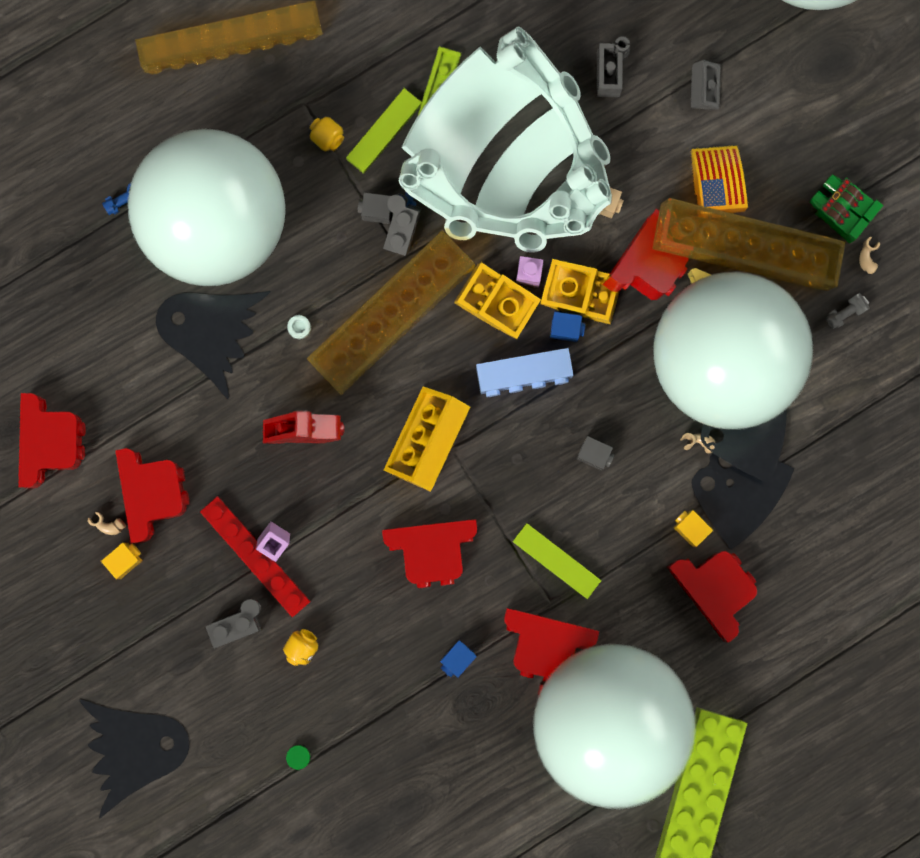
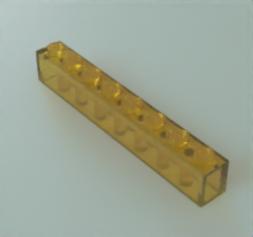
M314 0L140 38L135 41L142 69L145 73L157 74L162 69H180L185 64L190 63L203 64L208 59H225L235 53L240 55L248 54L251 50L258 48L267 50L281 43L290 45L299 39L313 40L323 33Z

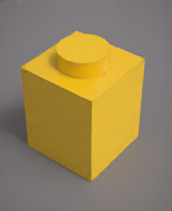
M694 510L688 513L683 511L675 519L677 524L673 527L692 547H697L713 531Z
M122 543L101 562L115 579H122L143 560L139 557L141 552L133 543L130 545Z

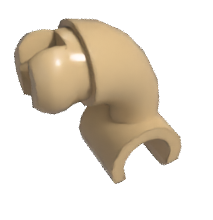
M872 237L864 241L859 258L861 268L869 274H873L878 268L877 263H874L871 259L870 252L878 249L880 246V242L874 248L869 246V241Z
M686 433L680 439H688L691 443L684 447L685 450H689L695 443H699L705 448L706 453H712L702 443L701 433ZM711 436L709 438L704 437L707 444L716 442Z
M95 512L99 516L98 523H94L88 518L90 525L96 526L98 530L108 535H117L126 527V524L120 518L111 523H104V517L99 512Z

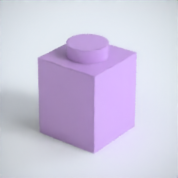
M520 256L516 283L518 285L539 287L543 260Z
M270 521L257 539L256 550L276 562L289 545L290 533Z

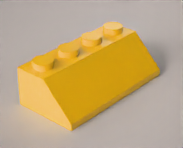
M422 387L385 465L384 471L431 492L470 406L453 396Z

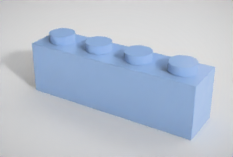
M568 348L476 364L480 393L486 394V397L500 395V391L509 390V393L523 391V387L531 385L532 389L546 387V383L554 381L555 385L565 384L569 382L568 379L573 377Z

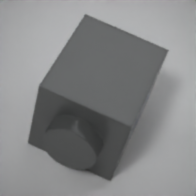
M364 193L363 200L359 199L358 213H361L362 220L390 224L391 211L388 209L387 201L391 196Z
M587 436L576 459L599 470H603L605 466H610L614 458V454L611 453L613 447Z

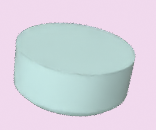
M296 315L289 320L287 329L293 338L304 339L311 332V324L306 317Z

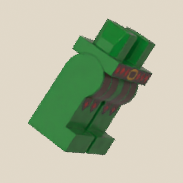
M833 174L823 184L831 192V195L827 198L818 191L809 201L818 210L815 215L822 218L826 224L849 244L859 237L869 222L872 221L884 206L879 201H874L864 194L848 178L842 181Z

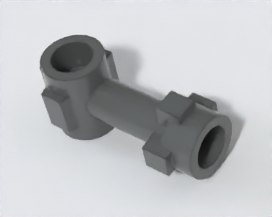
M859 293L848 300L849 306L838 313L835 310L830 312L829 316L826 317L828 324L833 329L839 328L844 325L842 320L856 312L859 316L870 309L866 297H862Z

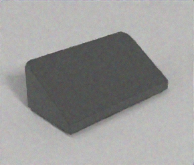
M701 60L692 65L691 108L719 109L721 64Z

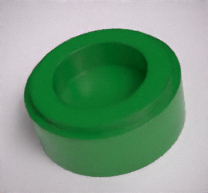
M303 745L291 747L286 755L287 764L295 770L305 768L311 758L309 750Z

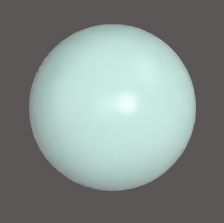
M199 129L179 133L164 140L143 159L136 170L130 186L128 215L137 244L145 256L157 268L185 283L200 286H218L246 277L268 259L274 251L284 227L285 198L276 171L261 151L236 135L219 130Z
M741 272L714 274L692 283L681 291L663 313L654 339L656 373L662 388L670 400L682 412L694 420L708 426L723 429L753 427L767 422L782 413L791 405L803 389L810 372L813 356L811 331L806 317L796 301L784 289L772 281L757 275Z
M615 644L600 645L585 649L569 657L549 676L536 704L534 736L544 766L563 789L574 797L593 805L607 808H624L650 801L663 793L678 779L690 758L693 748L695 717L693 706L684 685L668 665L654 655L635 647Z

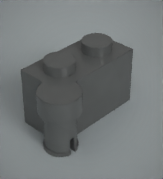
M619 37L614 44L599 43L597 50V97H620L622 91V61L627 59L630 51V41L628 38Z
M399 193L392 195L387 201L388 209L394 214L383 249L406 256L410 251L422 208L411 204L407 205V197Z
M253 599L246 600L241 605V613L205 626L213 648L261 631V626L256 617L261 611L260 603Z

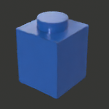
M554 312L550 338L577 342L579 336H584L585 323L581 322L582 316Z
M458 640L440 660L443 664L441 669L448 676L452 677L455 675L458 678L477 655L463 642Z

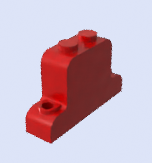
M655 209L647 217L602 284L610 291L618 292L622 288L626 290L631 285L649 299L658 300L664 294L669 296L677 285L674 282L677 278L680 279L688 268L685 265L688 262L689 256L686 250L664 234L667 230L668 221L662 212Z
M21 393L18 484L20 488H38L44 483L46 470H74L80 466L81 460L85 458L82 436H85L86 427L81 418L71 412H46V400L32 393Z
M297 411L263 420V443H328L341 440V436L344 434V423L341 422V416L319 415L312 414V412Z
M130 449L115 450L131 543L146 542L154 535V521L179 517L185 513L186 505L189 504V495L187 491H184L182 484L185 481L184 469L170 460L143 464L140 452Z
M475 519L382 530L383 542L389 547V551L403 550L406 577L409 582L417 584V588L431 587V582L440 581L441 585L455 584L454 579L459 578L463 571L460 543L473 541V537L477 533V524Z
M716 552L698 567H695L688 558L685 560H675L666 568L724 642L729 643L739 633L740 625L733 615L757 595V588L754 585L756 583L755 578L750 572L747 571L745 573L740 567L742 562L735 553Z
M506 608L504 622L507 625L506 630L519 633L513 663L520 671V675L524 677L534 678L535 674L543 676V681L546 682L560 664L575 654L576 648L588 649L593 647L598 640L599 631L509 608Z

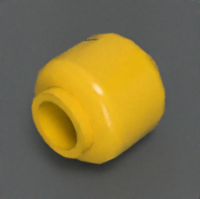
M324 117L321 120L316 118L310 125L309 129L312 130L310 139L323 151L336 150L344 140L343 128L330 117Z
M305 629L294 631L283 648L287 661L295 666L310 663L319 647L317 637Z

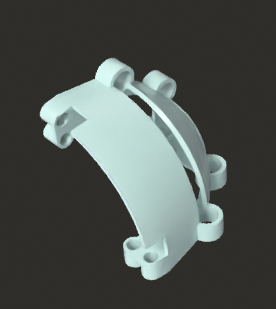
M516 27L500 38L497 51L498 60L496 62L479 47L448 76L426 103L403 143L402 148L411 158L402 165L399 184L410 196L446 218L445 231L454 239L467 240L472 238L476 231L513 237L515 244L521 250L538 252L545 248L549 238L582 235L591 230L597 215L611 204L612 194L605 166L610 163V153L605 143L598 136L593 135L578 103L581 94L575 79L567 72L560 73L533 38L521 27ZM542 94L553 108L533 122L507 148L483 184L476 205L470 203L461 195V191L480 154L516 113ZM573 153L574 158L571 169L567 174V180L542 205L534 211L524 214L529 200L544 178L560 162ZM457 220H464L467 223L458 222ZM526 232H533V233H536V235H530V234H527Z

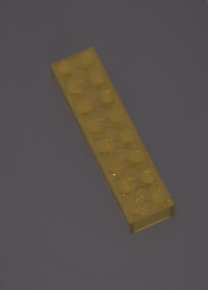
M668 198L660 205L652 249L828 291L838 287L845 241Z
M442 230L307 358L308 362L342 395L475 269V263Z

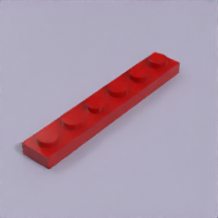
M217 496L200 511L292 618L311 602L277 562L256 550V538L220 497Z

